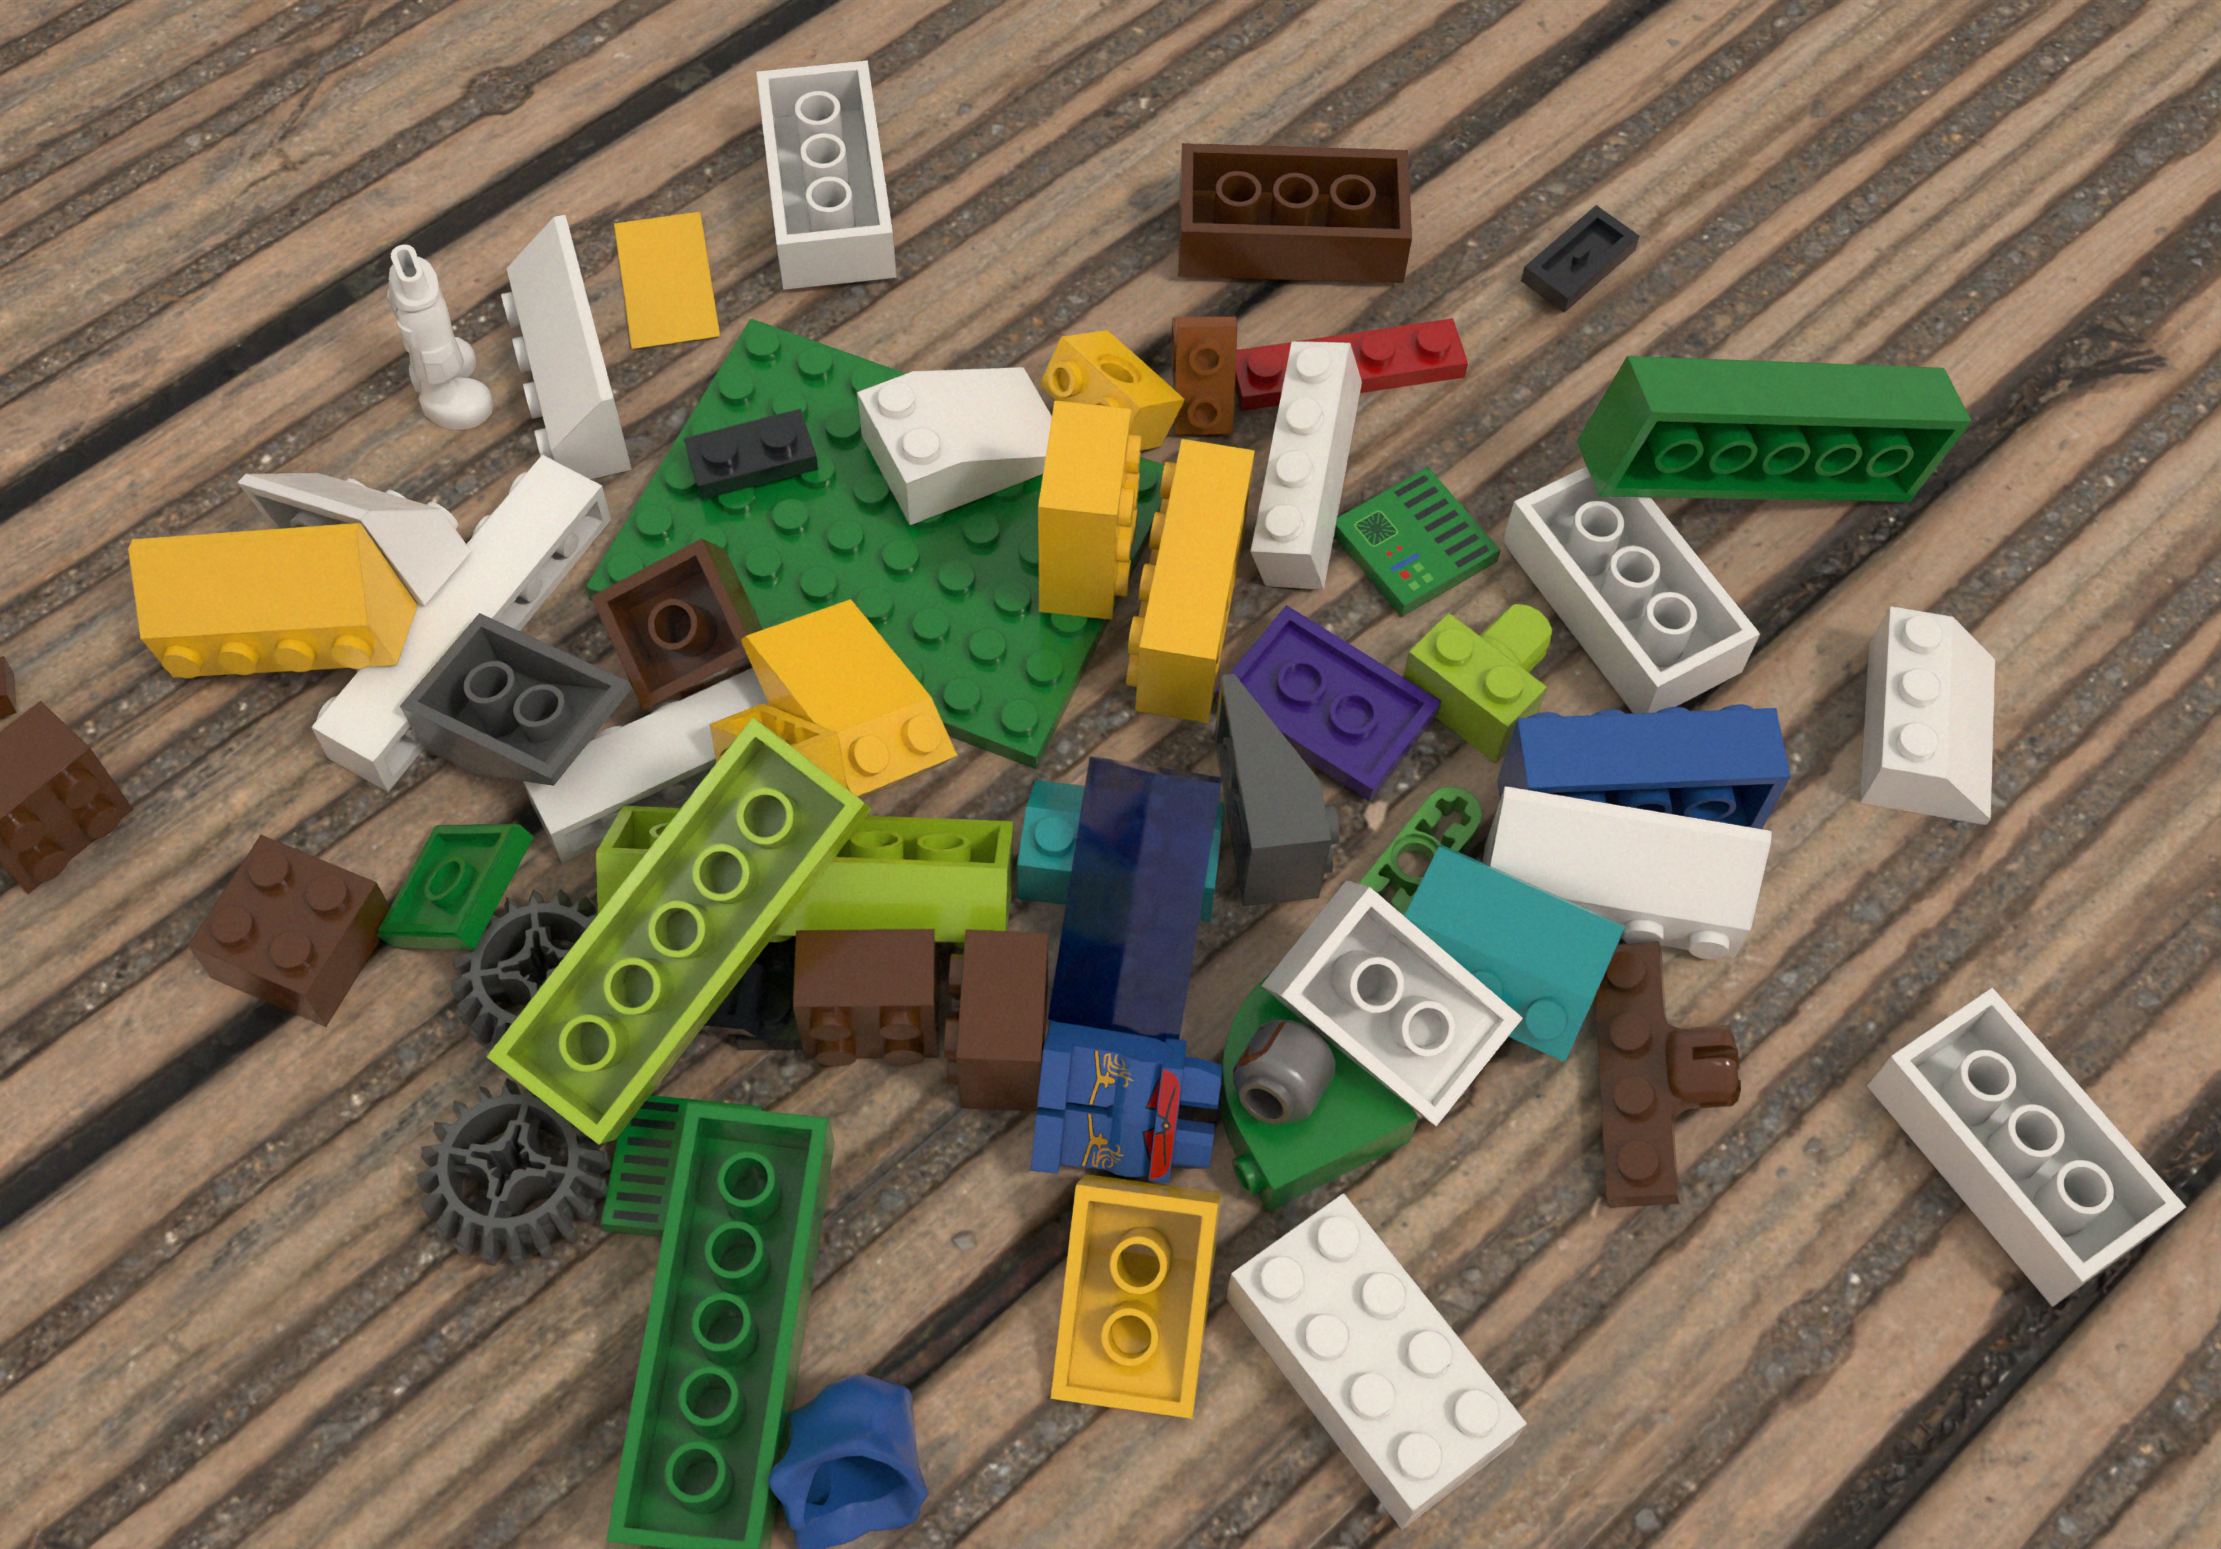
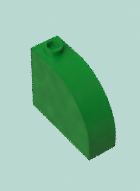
M1268 975L1244 1000L1228 1032L1222 1061L1219 1103L1227 1138L1237 1156L1232 1159L1236 1177L1246 1194L1250 1197L1258 1194L1267 1212H1270L1409 1143L1419 1118L1413 1108L1324 1038L1323 1040L1329 1045L1336 1061L1335 1074L1313 1112L1305 1120L1278 1125L1265 1123L1249 1114L1242 1106L1239 1094L1233 1083L1234 1065L1253 1035L1264 1023L1273 1020L1303 1022L1261 986L1269 977Z

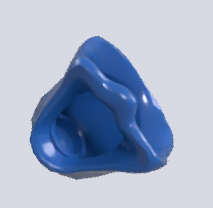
M857 1373L828 1384L813 1400L788 1413L791 1426L789 1448L782 1460L772 1468L768 1482L771 1491L782 1502L787 1525L794 1530V1544L798 1549H826L854 1541L870 1531L900 1529L914 1523L920 1515L919 1510L928 1493L918 1463L912 1394L908 1388L887 1380Z

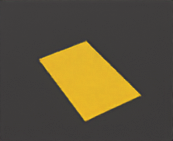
M701 212L614 223L631 349L720 337Z

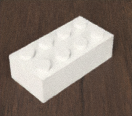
M868 60L757 71L776 244L783 290L897 278L893 231Z
M1586 466L1514 501L1503 544L1633 714L1656 713L1665 708L1676 707L1742 673L1760 633L1651 497H1599Z
M1993 987L1890 1056L1867 1085L2052 1307L2151 1236L2186 1208Z
M1344 1193L1231 1273L1226 1299L1401 1530L1512 1446L1527 1425L1526 1421Z

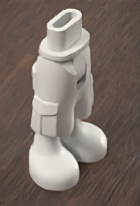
M399 245L391 252L393 265L389 272L387 298L394 315L397 317L396 322L401 332L403 346L409 352V376L415 392L420 393L418 399L424 415L435 424L447 429L464 430L477 427L492 414L494 404L491 392L487 386L476 379L468 378L476 368L475 352L469 343L454 336L449 311L441 293L437 275L431 264L425 259L418 257L412 246Z

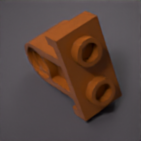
M1176 316V318H1172L1171 369L1173 389L1185 399L1173 422L1174 434H1233L1237 350L1236 317Z

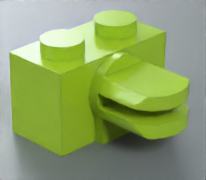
M1514 604L1505 609L1480 635L1448 613L1409 651L1403 677L1441 700L1439 713L1436 718L1494 763H1497L1506 754L1517 718H1528L1533 714L1539 713L1547 686L1529 672L1546 656L1552 628L1548 619L1541 611L1522 604Z

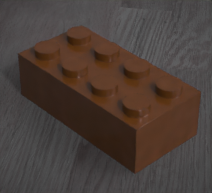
M1182 143L1179 180L1178 276L1404 283L1412 242L1408 150Z

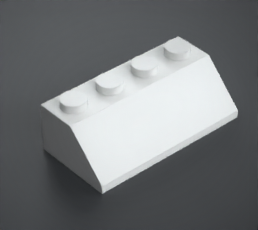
M566 215L556 216L550 220L506 268L512 292L501 294L510 328L521 326L523 334L521 337L512 338L520 372L532 371L534 382L523 384L532 419L543 417L545 428L534 430L540 456L544 455L589 479H595L629 471L632 468Z
M1505 786L1485 844L1483 863L1625 925L1620 939H1623L1627 944L1659 941L1661 946L1689 950L1692 955L1702 959L1735 958L1751 931L1771 845L1772 831Z

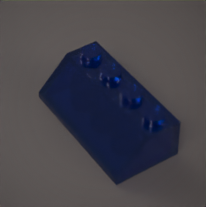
M1094 756L1089 757L1048 1014L1049 1020L1147 1036L1165 1043L1167 1038L1180 1039L1222 777Z

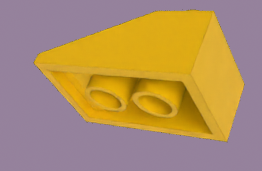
M851 599L746 635L741 639L770 706L839 734L847 789L859 799H865L917 778L957 756L932 697Z
M1085 1174L1080 1179L1075 1189L1051 1399L1193 1419L1214 1267L1222 1192Z

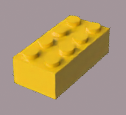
M1181 439L1177 463L1165 462L1160 488V498L1163 499L1160 512H1155L1150 535L1149 549H1152L1149 564H1144L1141 576L1139 616L1133 617L1128 642L1130 658L1126 686L1137 687L1135 711L1209 723L1245 530L1255 450Z

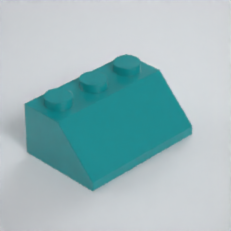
M1035 780L1026 806L1017 862L1018 899L1211 922L1224 802Z
M1441 844L1404 917L1522 1017V1020L1508 1037L1563 1062H1566L1625 929L1623 924Z

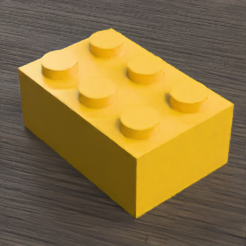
M1054 401L1038 505L1039 612L1113 620L1116 596H1128L1131 572V545L1135 543L1138 508L1136 507L1140 473L1138 471L1142 436L1130 435V408Z

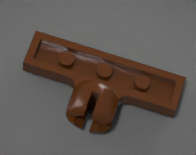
M1659 941L1617 945L1595 995L1606 1199L1610 1208L1680 1204L1674 1131L1676 1117L1688 1109L1732 1107L1739 1101L1741 1080L1738 1079L1737 1071L1740 1067L1738 1049L1731 1029L1725 1025L1677 1028L1667 1023L1662 951Z

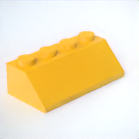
M361 523L132 539L128 548L140 639L173 678H195L197 676L230 674L250 675L253 673L284 671L306 672L309 670L337 668L363 669L373 666L397 665L418 607Z

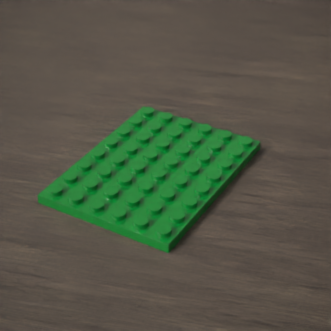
M750 319L586 585L589 600L592 601L591 596L702 538L726 550L763 630L851 599L932 697L949 737L1037 769L1110 619L1039 612L1038 505L1043 474L909 525L862 437L857 392L906 373ZM801 409L817 456L818 470L701 500L686 452L684 438ZM1141 456L1138 471L1140 473L1136 507L1138 508L1135 543L1131 545L1130 578L1150 539L1155 512H1160L1163 499L1160 498V488L1164 465ZM1116 596L1115 598L1114 611L1121 596Z

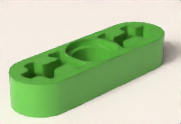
M1443 787L1434 791L1359 884L1371 887L1382 898L1387 894L1390 885L1397 892L1392 898L1391 905L1404 916L1423 877L1406 875L1399 868L1397 858L1405 852L1415 851L1424 854L1432 861L1440 844L1464 854L1474 841L1482 819V810L1478 800L1470 792L1459 787ZM1453 811L1462 815L1461 823L1455 822L1451 824L1443 834L1441 843L1433 837L1437 831L1441 815L1447 817Z

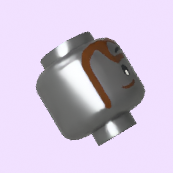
M1273 1020L1261 1025L1234 1065L1233 1083L1239 1094L1242 1106L1258 1120L1277 1125L1281 1123H1295L1305 1120L1316 1108L1334 1077L1336 1061L1329 1045L1314 1027L1292 1020Z

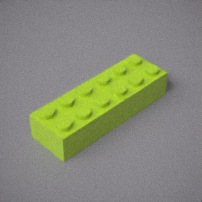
M752 717L490 1051L487 1058L598 1145L616 1140L867 817L872 808Z
M622 806L596 851L598 914L681 808ZM867 815L769 942L788 940L792 936H796V930L935 929L936 942H953L956 947L964 949L966 929L1007 931L1012 896L1014 821Z

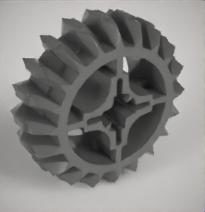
M533 889L529 898V905L520 908L514 900L506 897L504 904L506 914L499 919L494 915L491 917L485 929L486 931L482 934L475 950H468L469 953L454 955L453 966L460 976L451 981V991L456 1000L461 1001L457 1005L456 1011L462 1023L471 1026L470 1033L478 1044L484 1046L491 1043L490 1047L493 1049L518 1017V1015L503 1010L495 1003L510 1000L512 1006L527 1005L539 990L538 986L542 985V975L546 974L545 959L550 967L546 975L548 979L570 951L554 947L552 940H565L576 943L598 915L593 901L589 900L586 896L572 906L569 894L560 889L551 903H545L542 894ZM521 950L520 953H518L515 957L511 958L512 956H514L517 952H519V951Z
M507 1078L502 1087V1095L494 1098L488 1088L479 1085L477 1091L479 1104L468 1109L465 1103L454 1100L452 1110L458 1120L453 1125L446 1122H434L433 1132L442 1144L421 1147V1158L426 1165L431 1167L417 1174L419 1187L423 1192L429 1193L422 1200V1208L428 1218L438 1219L434 1229L442 1240L449 1241L456 1238L455 1247L465 1257L469 1258L480 1249L484 1262L495 1267L507 1249L513 1264L523 1267L528 1258V1248L536 1246L544 1259H551L554 1254V1248L550 1240L561 1234L566 1242L576 1244L579 1236L572 1225L573 1221L579 1219L584 1222H595L597 1212L587 1199L606 1197L608 1186L605 1180L598 1175L610 1170L611 1160L607 1152L599 1150L604 1144L598 1145L528 1089L521 1095L515 1081ZM541 1130L556 1135L568 1145L567 1167L555 1165L551 1157L540 1155L542 1146L538 1137ZM504 1133L497 1141L484 1145L495 1136ZM525 1163L526 1170L519 1169L520 1164ZM504 1174H511L510 1180L505 1181L503 1178ZM464 1177L475 1178L479 1186L488 1188L486 1198L491 1204L488 1216L479 1214L464 1204L462 1195ZM540 1199H548L538 1208L523 1214L531 1203Z

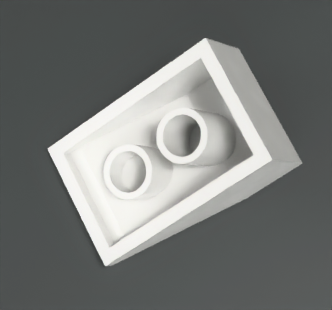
M1024 367L912 371L857 392L862 437L909 525L1034 478L1044 472L1052 416Z
M1348 880L1345 881L1261 985L1303 1022L1314 1027L1324 1039L1435 1126L1440 1123L1522 1020L1518 1013L1371 887Z

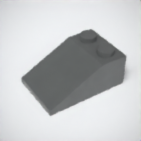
M479 613L404 700L400 708L427 751L475 774L554 786L632 690V687L626 679Z
M1221 675L1214 742L1242 906L1319 898L1324 874L1332 873L1333 871L1331 845L1338 844L1340 838L1335 805L1324 804L1320 780L1236 675Z

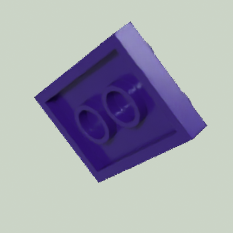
M1287 605L1229 673L1236 675L1302 759L1368 801L1372 800L1437 716L1442 702ZM1220 686L1215 691L1214 703H1216L1217 705L1219 699Z

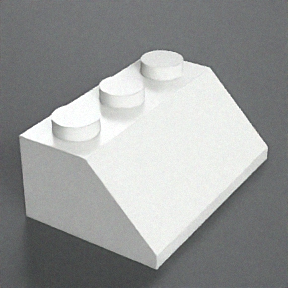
M320 473L245 474L237 482L274 529L361 523L414 601L421 605H426L471 552L456 531L458 528L457 520L448 510L434 502H429L427 505L406 499L393 490H387L385 493L368 488L351 478L344 481Z
M1890 606L1873 636L1868 651L1860 803L1987 825L1991 820L1995 659L1954 617Z

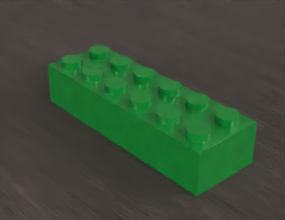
M1627 356L1578 437L1577 444L1599 497L1910 502L1968 428L1972 420L1945 368Z
M687 1103L606 1542L614 1549H770L778 1498L771 1491L768 1478L772 1468L782 1460L786 1453L790 1428L788 1413L793 1409L835 1146L829 1118Z

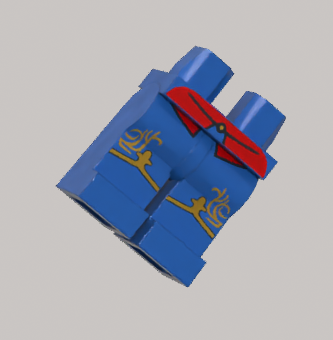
M1050 1021L1043 1049L1030 1171L1058 1174L1060 1165L1104 1169L1116 1175L1126 1177L1149 1175L1148 1181L1169 1183L1171 1167L1210 1169L1215 1124L1177 1118L1179 1105L1210 1109L1218 1108L1223 1065L1200 1058L1185 1057L1187 1041L1167 1038L1165 1043L1147 1036Z

